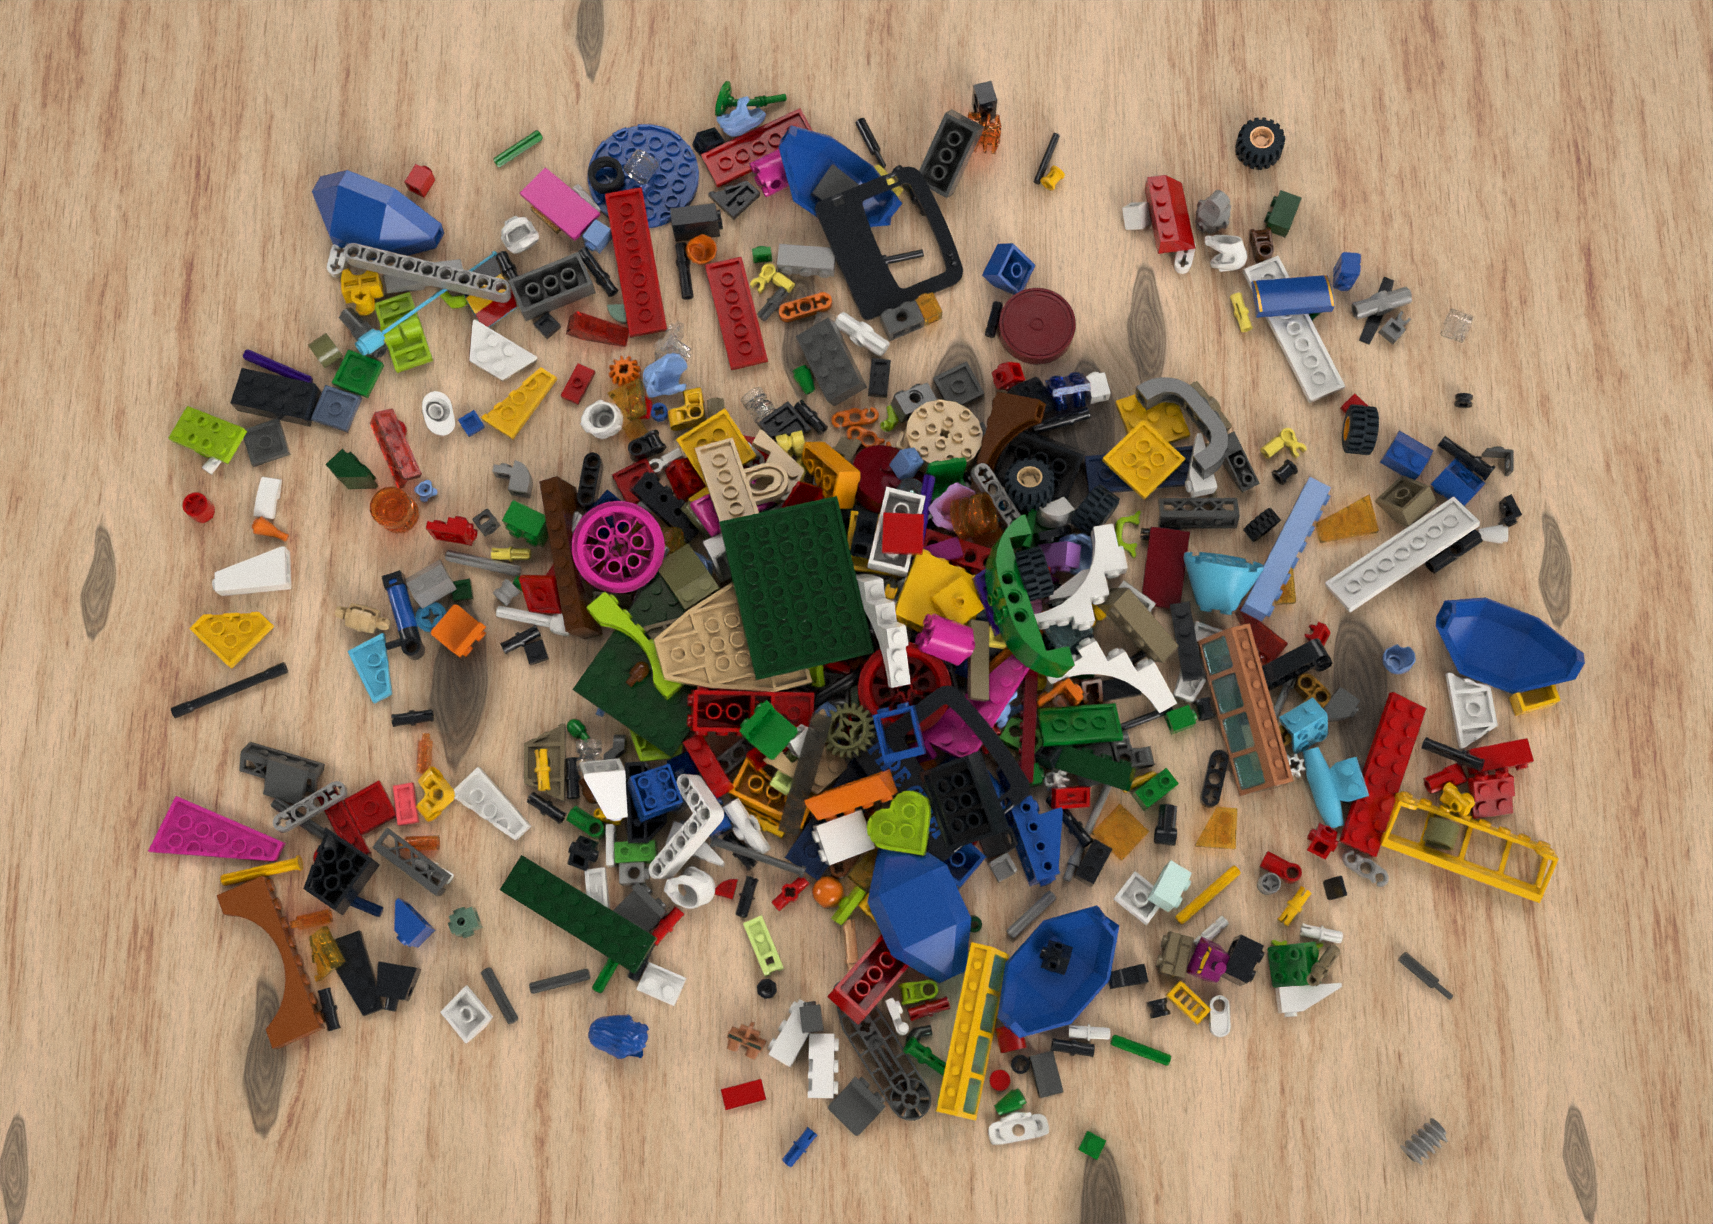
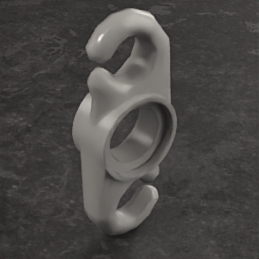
M1352 849L1345 851L1342 855L1344 865L1357 873L1358 876L1367 878L1372 883H1375V876L1380 873L1384 879L1381 882H1377V886L1383 887L1388 883L1389 876L1387 871L1371 859L1363 858L1360 854L1356 853L1355 862H1348L1347 857L1354 854ZM1363 862L1370 865L1371 871L1369 874H1364L1360 870V865Z

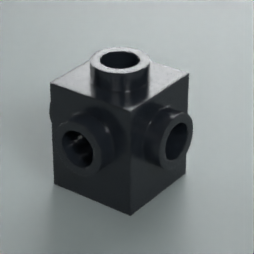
M580 835L576 842H572L569 847L568 865L587 871L591 863H595L598 859L599 851H597L599 842Z
M1049 940L1047 947L1043 946L1039 958L1043 959L1041 968L1065 975L1073 947Z

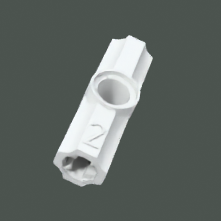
M845 312L840 313L836 318L835 323L838 329L848 335L856 345L866 347L879 357L887 351L890 342L876 334L867 323L863 321L858 322Z
M738 797L722 807L734 824L733 830L735 835L740 840H744L749 849L762 854L771 849L760 832L758 820L753 815H749Z

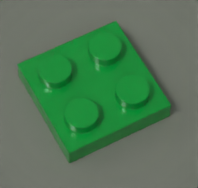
M348 349L332 384L369 398L384 364Z

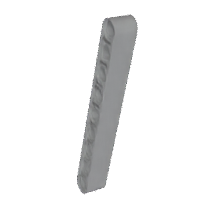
M350 243L344 248V254L348 263L356 268L500 303H505L511 298L509 283L504 279L356 243ZM352 254H358L355 257H351ZM391 262L395 263L392 266H388V264ZM427 271H431V272H432V273L429 274V275H425V274H424V273H426ZM444 276H450L448 279H443ZM464 280H468V281H469V282L466 283V284H462V283H461V282L464 281ZM481 285H487L485 288H479ZM500 289H505V290H506V291L503 292V293H499V292H498Z

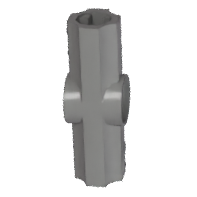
M1407 286L1390 292H1378L1370 298L1352 303L1353 316L1358 320L1374 314L1378 316L1386 314L1394 308L1410 304L1412 302V294Z

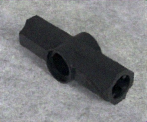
M1474 529L1426 561L1427 569L1435 574L1456 561L1459 557L1483 542L1481 534L1478 530ZM1450 547L1454 548L1457 554H1453L1450 551Z

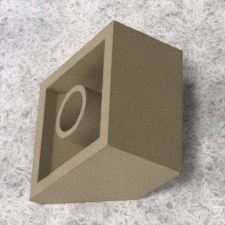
M1403 475L1375 500L1392 519L1406 527L1418 521L1437 503L1430 486Z

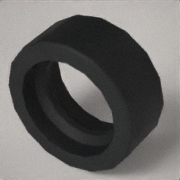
M599 157L588 168L590 184L600 194L617 192L624 184L625 176L622 165L613 157ZM604 167H612L617 171V177L611 183L602 184L595 178L597 171Z

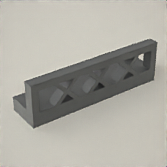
M1159 498L1158 501L1160 513L1158 527H1181V529L1237 528L1240 517L1237 498ZM1233 504V510H1225L1222 506ZM1164 505H1172L1175 509L1173 511H1164ZM1191 505L1194 509L1187 511L1183 506ZM1211 505L1214 507V509L1206 510L1203 508V506Z
M249 742L241 750L240 772L265 779L266 769L264 766H267L268 759L273 756L309 767L308 778L312 779L311 785L307 784L306 791L311 793L317 791L318 777L324 771V763L254 742ZM246 760L252 761L256 768L246 766Z
M386 828L372 848L435 896H441L446 890L443 887L452 875L391 829ZM388 835L394 838L395 847L390 848L383 843ZM408 848L411 859L406 860L400 855L399 849ZM424 860L427 871L422 872L416 867L415 861ZM440 872L444 878L438 884L432 879L431 873Z

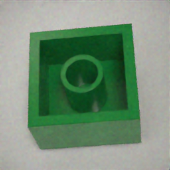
M513 500L502 519L506 526L505 529L514 538L519 539L522 537L526 539V543L533 547H537V545L544 547L549 538L545 515Z

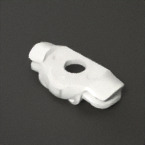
M1019 1111L1012 1112L1010 1115L1001 1118L1000 1121L992 1123L988 1128V1137L993 1145L1038 1138L1049 1133V1125L1044 1115H1032L1031 1112L1024 1113ZM1017 1124L1022 1125L1025 1129V1133L1020 1137L1015 1136L1012 1132L1013 1127Z

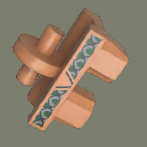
M752 1021L749 1027L741 1024L739 1029L732 1026L726 1037L729 1039L727 1049L737 1052L741 1044L748 1047L745 1055L753 1060L763 1050L767 1040L759 1037L760 1031L754 1029L755 1023Z

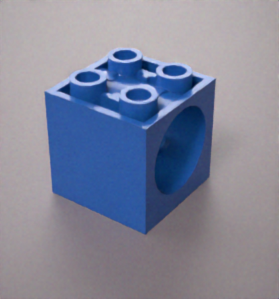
M670 763L630 776L627 782L640 822L677 810L683 803Z

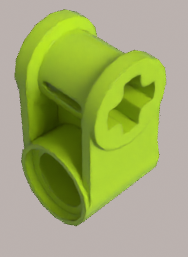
M932 980L898 984L903 1000L901 1005L931 1000L938 994V986ZM927 984H932L935 987V992L930 996L925 995L923 992V988Z

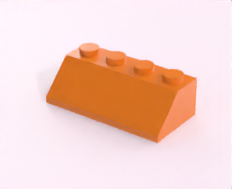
M888 769L815 794L804 800V802L818 821L825 818L827 822L838 818L836 814L843 812L845 816L856 812L855 808L862 806L863 809L874 806L875 801L881 800V803L892 800V795L898 791L891 771Z

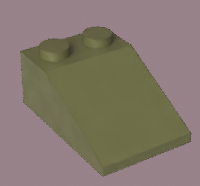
M689 544L664 558L658 569L685 612L720 590Z

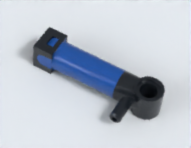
M399 570L381 576L384 588L389 596L400 636L399 639L385 643V647L387 650H391L401 646L406 656L412 660H418L423 657L425 646L421 641L407 591L408 586L405 575ZM417 644V649L414 652H409L410 647Z

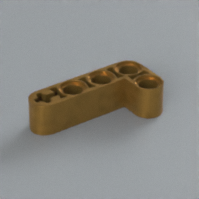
M1305 673L1296 680L1294 689L1304 699L1302 703L1312 697L1317 701L1316 694H1321L1324 698V702L1317 701L1322 708L1330 701L1331 694L1329 690L1313 675ZM1301 680L1307 681L1309 688L1302 687ZM1281 724L1279 726L1281 735L1283 733L1286 734L1282 739L1285 747L1292 741V737Z

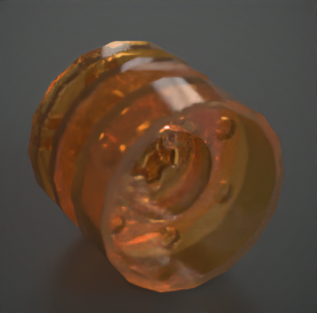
M968 111L969 119L985 127L973 151L974 153L977 152L980 144L983 145L984 154L987 152V145L992 146L991 154L996 155V150L1000 145L1002 127L999 114H995V122L992 123L990 122L991 114L988 113L986 121L982 122L981 113Z
M391 486L384 487L375 493L370 502V513L373 519L389 532L399 534L411 530L417 524L419 507L416 501L403 490Z
M987 492L974 494L970 498L963 497L951 501V522L955 533L960 539L966 540L970 537L974 538L978 534L986 535L997 531L998 517L996 507Z

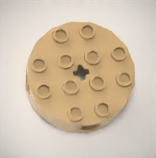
M936 400L926 402L914 410L907 421L903 447L904 449L915 447L924 461V464L919 469L924 474L929 463L951 460L956 457L966 458L965 473L971 469L980 452L983 432L979 420L968 408L957 402Z

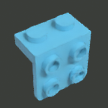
M1313 697L1279 717V722L1291 734L1292 751L1295 754L1308 750L1311 745L1323 741L1328 735V715Z

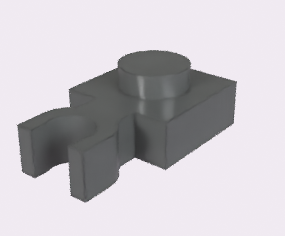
M1402 311L1395 319L1391 317L1378 332L1392 345L1406 331L1404 327L1411 320V318H1408L1406 321H1403L1401 319Z

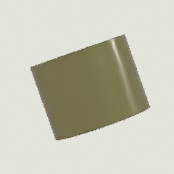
M327 333L308 344L324 368H327L343 357Z
M1430 817L1423 842L1439 849L1453 850L1460 826L1442 818Z

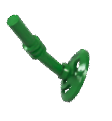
M725 81L720 89L715 107L716 117L722 116L728 107L737 106L739 99L731 96L732 87L730 81ZM786 94L768 97L763 95L750 99L746 105L747 107L756 106V108L766 107L768 104L786 101L787 97Z

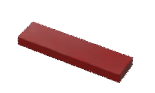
M335 787V792L332 794H336L338 796L340 794L337 788ZM326 792L325 795H327L329 801L332 800L331 795ZM319 796L317 797V799L322 806L325 802L324 797ZM343 800L324 810L339 837L367 856L371 854Z

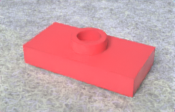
M414 783L394 785L393 793L397 825L403 826L419 823Z

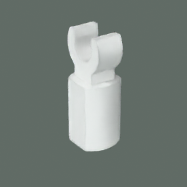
M676 448L661 456V459H652L649 464L650 466L659 465L654 470L655 475H658L665 467L668 468L674 460L683 459L684 457L680 449Z

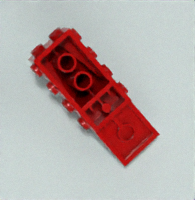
M697 686V690H691V694H688L687 702L688 706H691V714L687 715V727H690L691 731H695V735H708V732H716V735L728 736V732H736V736H742L739 732L742 722L746 718L750 719L754 714L756 706L767 700L777 712L796 728L802 724L813 729L808 720L814 716V693L730 691L727 689L709 690V688Z

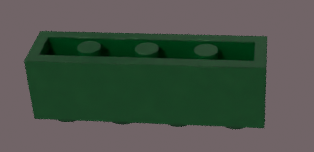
M1075 744L1057 745L1062 748V752L1054 768L1127 792L1130 791L1136 768L1131 767V762L1120 759L1118 763L1112 761V756L1101 753V756L1093 755V750L1082 747V750L1074 748Z

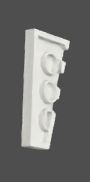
M1198 621L1194 622L1197 641L1223 631ZM1200 652L1199 657L1203 679L1183 682L1180 669L1173 697L1190 703L1196 699L1207 678Z

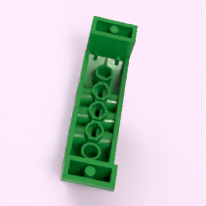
M1021 515L1004 531L989 553L985 573L988 593L987 600L988 604L993 607L994 622L998 625L1002 638L1013 655L1026 667L1039 674L1061 678L1075 664L1069 646L1049 651L1045 649L1013 551L1015 548H1020L1031 534L1026 515Z

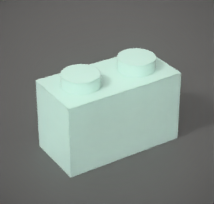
M1170 860L1164 866L1147 900L1167 912L1174 907L1177 909L1183 899L1180 897L1182 892L1186 891L1191 884L1189 878L1192 873Z

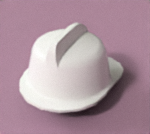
M434 391L428 393L422 401V414L427 428L436 435H448L455 427L451 401L442 392Z

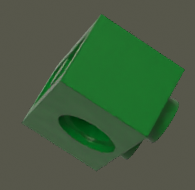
M1165 768L1132 794V797L1145 811L1172 791L1179 783L1169 770Z

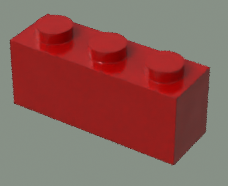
M694 735L683 742L716 798L734 789L733 784L703 735Z
M1528 738L1467 750L1468 754L1485 760L1480 772L1467 766L1469 776L1481 773L1489 775V772L1494 771L1509 772L1508 769L1516 768V771L1527 769L1528 765L1534 762Z

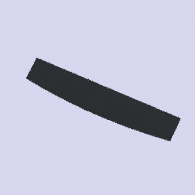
M1384 277L1378 292L1392 291L1394 280ZM1374 314L1368 316L1359 341L1366 344L1371 343L1383 315L1378 316Z

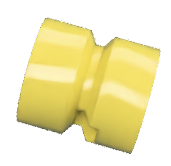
M802 430L792 432L790 436L786 434L775 436L777 444L790 457L792 455L796 457L802 456L805 443Z

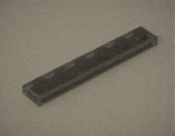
M812 712L779 822L778 831L798 836L806 809L804 800L810 796L833 719L830 716Z

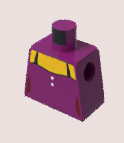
M1201 936L1187 966L1186 973L1203 981L1217 983L1221 975L1226 972L1229 955L1219 944Z

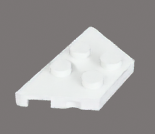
M473 320L469 359L471 363L501 381H505L514 373L520 372L524 367L538 360V357L477 320Z
M1453 673L1445 674L1458 746L1459 750L1497 727L1498 724L1491 687L1482 683L1477 684L1468 678L1457 677Z

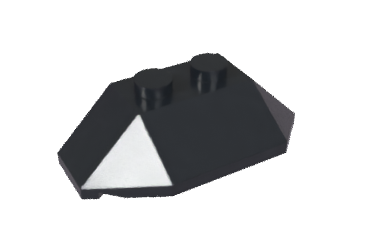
M625 762L628 817H625L628 844L648 843L667 823V813L640 822L627 782L630 776L651 770L652 768L646 762Z

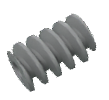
M1430 1118V1124H1424L1425 1130L1418 1129V1135L1413 1134L1411 1136L1412 1141H1405L1406 1147L1400 1146L1412 1161L1423 1165L1421 1157L1429 1159L1427 1151L1433 1154L1436 1153L1433 1148L1434 1145L1438 1148L1442 1147L1439 1140L1448 1142L1445 1136V1129L1433 1118Z

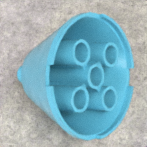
M1186 552L1183 557L1195 601L1199 605L1200 610L1212 612V609L1220 610L1221 614L1232 615V611L1238 608L1264 569V565L1253 561L1252 565L1246 562L1244 558L1223 554L1199 552V555L1192 556L1193 552Z

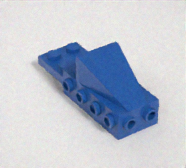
M998 766L996 769L998 779L1005 792L1010 789V783L1000 766ZM1032 795L1026 797L1007 812L1005 818L1008 826L1012 827L1018 845L1015 848L1029 887L1037 884L1043 887L1055 881V877L1060 874L1059 858L1063 810L1060 807L1038 814L1039 805L1036 800H1033ZM1006 797L1008 804L1005 807L1012 803L1008 797Z

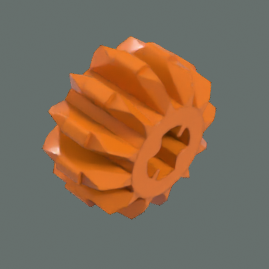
M620 356L619 361L614 359V365H609L611 371L608 373L609 377L612 378V383H618L620 388L624 384L627 388L630 387V383L636 385L635 379L641 378L639 374L641 368L637 366V360H632L630 356L626 360L623 356Z

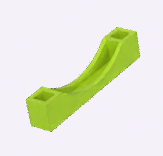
M604 592L587 606V611L600 626L621 631L640 645L651 664L654 686L668 700L685 684L664 680L653 639L648 640L644 635L646 633L639 624L635 625L630 620L632 619L630 613L626 609H620L617 605L619 601L614 595H608Z

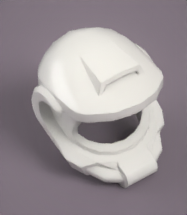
M514 216L504 222L505 226L501 230V240L507 250L513 254L521 253L538 242V232L535 230L532 222L528 221L526 217Z
M1207 235L1205 237V244L1220 252L1211 260L1210 266L1223 272L1238 270L1245 265L1247 251L1241 237L1232 235Z
M598 400L585 408L580 425L586 433L589 432L599 439H606L614 436L622 429L623 413L616 404Z
M690 866L685 869L683 875L668 879L664 892L667 893L675 904L687 909H694L709 903L713 899L716 885L709 874L694 866ZM679 884H683L686 891L685 896L680 894L678 890Z

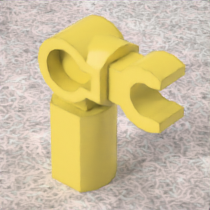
M771 263L765 264L758 275L759 277L753 279L750 283L752 288L756 284H760V288L757 290L759 294L763 293L765 284L771 280L776 286L783 287L785 289L784 292L790 293L795 286V283L782 273H777L775 266Z
M1285 428L1278 434V437H1274L1264 445L1260 452L1265 458L1269 459L1285 445L1291 449L1290 453L1296 459L1300 456L1296 449L1298 448L1304 453L1307 448L1304 444L1297 441L1295 432L1291 428Z

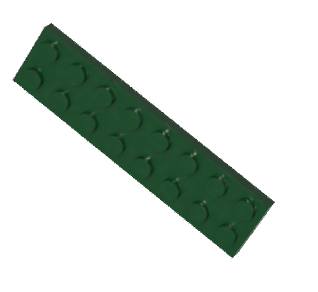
M523 855L520 856L500 888V891L634 974L637 973L658 939Z

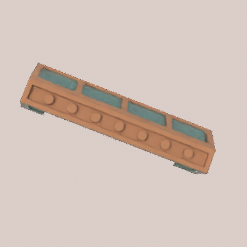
M1250 623L1228 628L1197 641L1239 796L1278 788L1293 782L1294 779Z

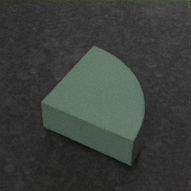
M624 304L607 305L609 314L613 319L621 324H627Z

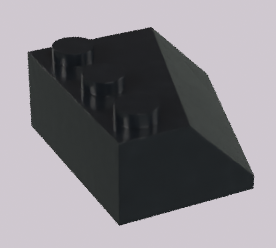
M325 827L322 843L318 846L317 857L314 865L310 868L303 889L343 916L380 864Z

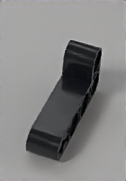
M1313 639L1263 665L1262 669L1268 690L1271 691L1312 668H1315L1317 672L1324 671L1331 667L1333 662L1320 639Z

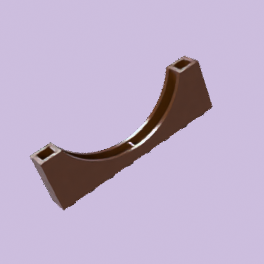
M997 392L992 400V411L987 419L986 433L982 437L981 451L976 459L977 465L984 463L993 472L998 457L1007 444L1025 429L1041 423L1046 404L1039 399ZM979 470L978 475L983 476L984 470ZM971 477L970 489L974 490L977 496L962 511L961 524L965 530L961 534L956 533V537L992 549L996 541L1004 533V530L997 522L992 507ZM988 478V479H986L985 481H983V484H984L985 482L990 481V479Z
M558 476L539 481L565 632L584 640L603 635L602 627L587 611V606L591 602L572 555V521L576 508L580 506L577 500V489Z

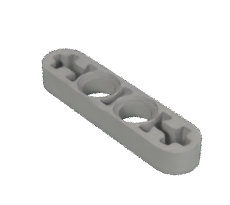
M984 463L978 464L972 468L971 476L1003 526L1007 529L1012 519H1017L1021 515L990 467ZM982 469H983V470H984V473L982 474L983 476H979V475H978V473L980 472L979 470H982ZM988 478L990 479V481L985 482V483L983 484V481H985V480L988 479ZM989 484H993L996 488L994 495L988 492ZM1000 500H1003L1007 505L1005 511L1000 510L998 507ZM1011 511V514H1008L1009 516H1004V514H1007Z
M339 781L328 784L277 814L273 819L274 828L282 833L294 829L343 800L347 795V787ZM335 787H338L339 789L342 788L340 790L341 794L338 796L336 794H332L335 792ZM326 792L331 795L332 800L329 801V798L325 795ZM319 796L324 797V804L316 807L314 800ZM298 808H306L307 812L304 817H297L296 811ZM290 813H291L292 817L296 820L295 822H293V820L290 819V818H291V817L289 816ZM282 818L284 820H288L285 822V827H282L281 825L279 826V824H281L280 820Z

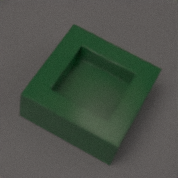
M470 578L453 581L457 588L452 592L454 602L474 599Z

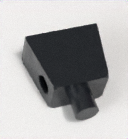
M378 961L376 995L386 997L384 1010L396 1012L399 1000H410L421 969Z

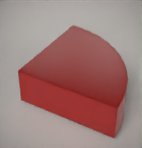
M738 879L723 881L715 888L714 895L733 900Z

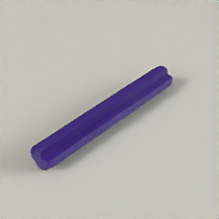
M247 349L243 354L245 360L283 377L313 383L311 376Z

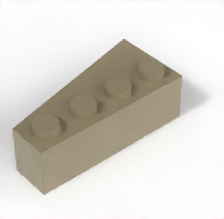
M1111 588L1107 600L1097 605L1146 653L1145 655L1148 659L1164 663L1179 646L1129 588Z

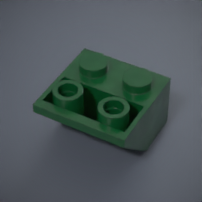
M342 448L325 464L348 489H376L378 487L374 481L377 478L351 451L347 453Z

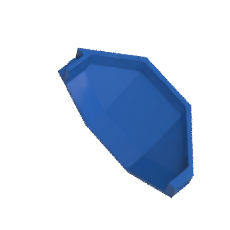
M791 125L780 140L779 151L793 201L816 217L815 205L819 201L810 194L832 164L859 185L881 177L873 165L829 135ZM892 189L863 201L870 227L891 225V217L902 205V202Z
M344 170L320 176L312 190L333 245H338L342 249L350 243H356L410 256L437 248L444 235L442 224L398 190L352 171Z
M1486 597L1445 600L1436 616V628L1459 674L1511 694L1576 680L1585 664L1584 653L1540 618Z
M878 848L867 902L891 956L939 984L965 972L971 916L948 866L927 851L924 856Z
M1098 905L1043 920L1005 963L997 1018L1019 1038L1072 1024L1110 981L1120 925L1106 917ZM1049 940L1073 947L1065 975L1041 968L1043 959L1039 958L1043 946L1047 947Z

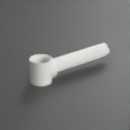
M498 606L496 609L497 617L548 627L554 634L569 636V633L565 632L562 614L548 616L504 606Z

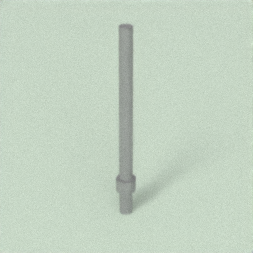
M1103 785L1085 826V830L1089 835L1093 831L1112 786ZM1078 842L1074 854L1070 855L1067 862L1069 865L1063 879L1068 882L1071 881L1075 869L1079 868L1082 861L1080 858L1085 848L1082 847L1080 842Z

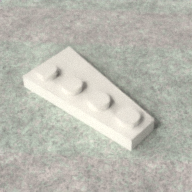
M477 767L454 789L455 799L514 840H518L532 827L480 767Z

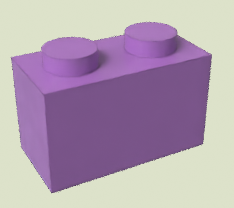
M1069 541L1038 544L1043 550L1047 565L1051 569V574H1055L1056 571L1069 573L1071 569H1079L1081 545Z

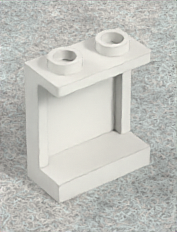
M855 809L856 812L840 816L819 825H813L814 831H812V836L815 843H819L821 850L818 853L822 862L832 865L875 848L874 843L867 834V823L862 809Z

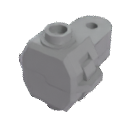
M1215 190L1206 200H1199L1195 220L1197 229L1201 232L1206 231L1209 234L1217 232L1222 228L1226 229L1230 223L1231 205L1229 197L1223 191Z

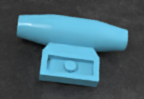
M1319 747L1303 751L1306 777L1326 826L1331 828L1343 826L1341 801L1351 802L1369 796L1357 757L1337 762L1329 768Z

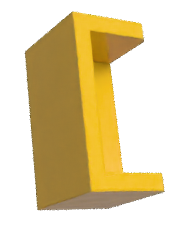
M1555 684L1523 693L1517 692L1509 697L1515 716L1553 706L1561 701Z

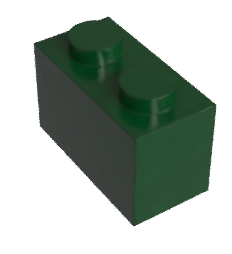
M1280 190L1278 197L1274 195L1270 204L1273 207L1272 212H1267L1264 223H1267L1266 227H1270L1272 233L1286 238L1302 197Z

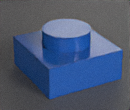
M475 410L458 419L468 437L485 428Z

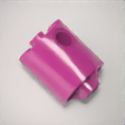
M779 149L749 163L752 172L756 173L754 180L758 187L762 186L761 190L766 198L789 187Z
M927 614L925 616L922 633H918L915 644L919 645V651L955 665H960L966 658L972 655L975 641L971 627L943 618L937 614Z

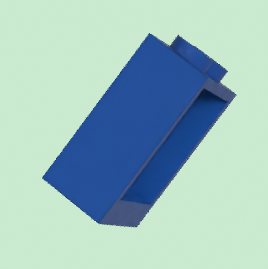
M909 702L897 705L896 710L890 711L889 707L877 710L878 714L872 715L884 764L926 754L915 705L909 706ZM910 712L918 747L890 753L882 718Z

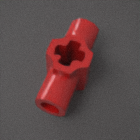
M798 877L791 884L786 883L782 887V892L771 903L780 912L790 902L795 903L799 899L798 894L809 885V882L804 877ZM787 889L796 890L794 891L795 896L793 898L785 896L787 895Z

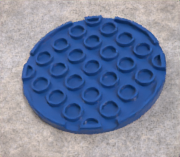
M638 124V126L625 127L612 133V136L605 141L603 140L592 155L589 166L599 157L609 156L617 159L622 165L625 176L624 184L618 191L642 187L649 228H655L671 222L670 208L689 206L696 195L699 185L698 163L690 145L674 131L653 124ZM604 167L597 171L595 178L602 184L611 183L616 179L617 171L612 167ZM588 177L589 190L593 201L600 207V211L609 218L605 194L595 191Z

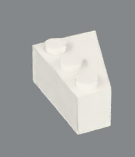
M809 1033L808 1098H834V1094H838V1081H834V1072L838 1073L839 1062L835 1060V1051H839V1038H835V1034Z

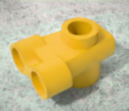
M1451 782L1444 786V793L1439 799L1447 807L1450 806L1453 812H1458L1463 816L1468 815L1471 808L1475 805L1471 794H1461L1458 788Z

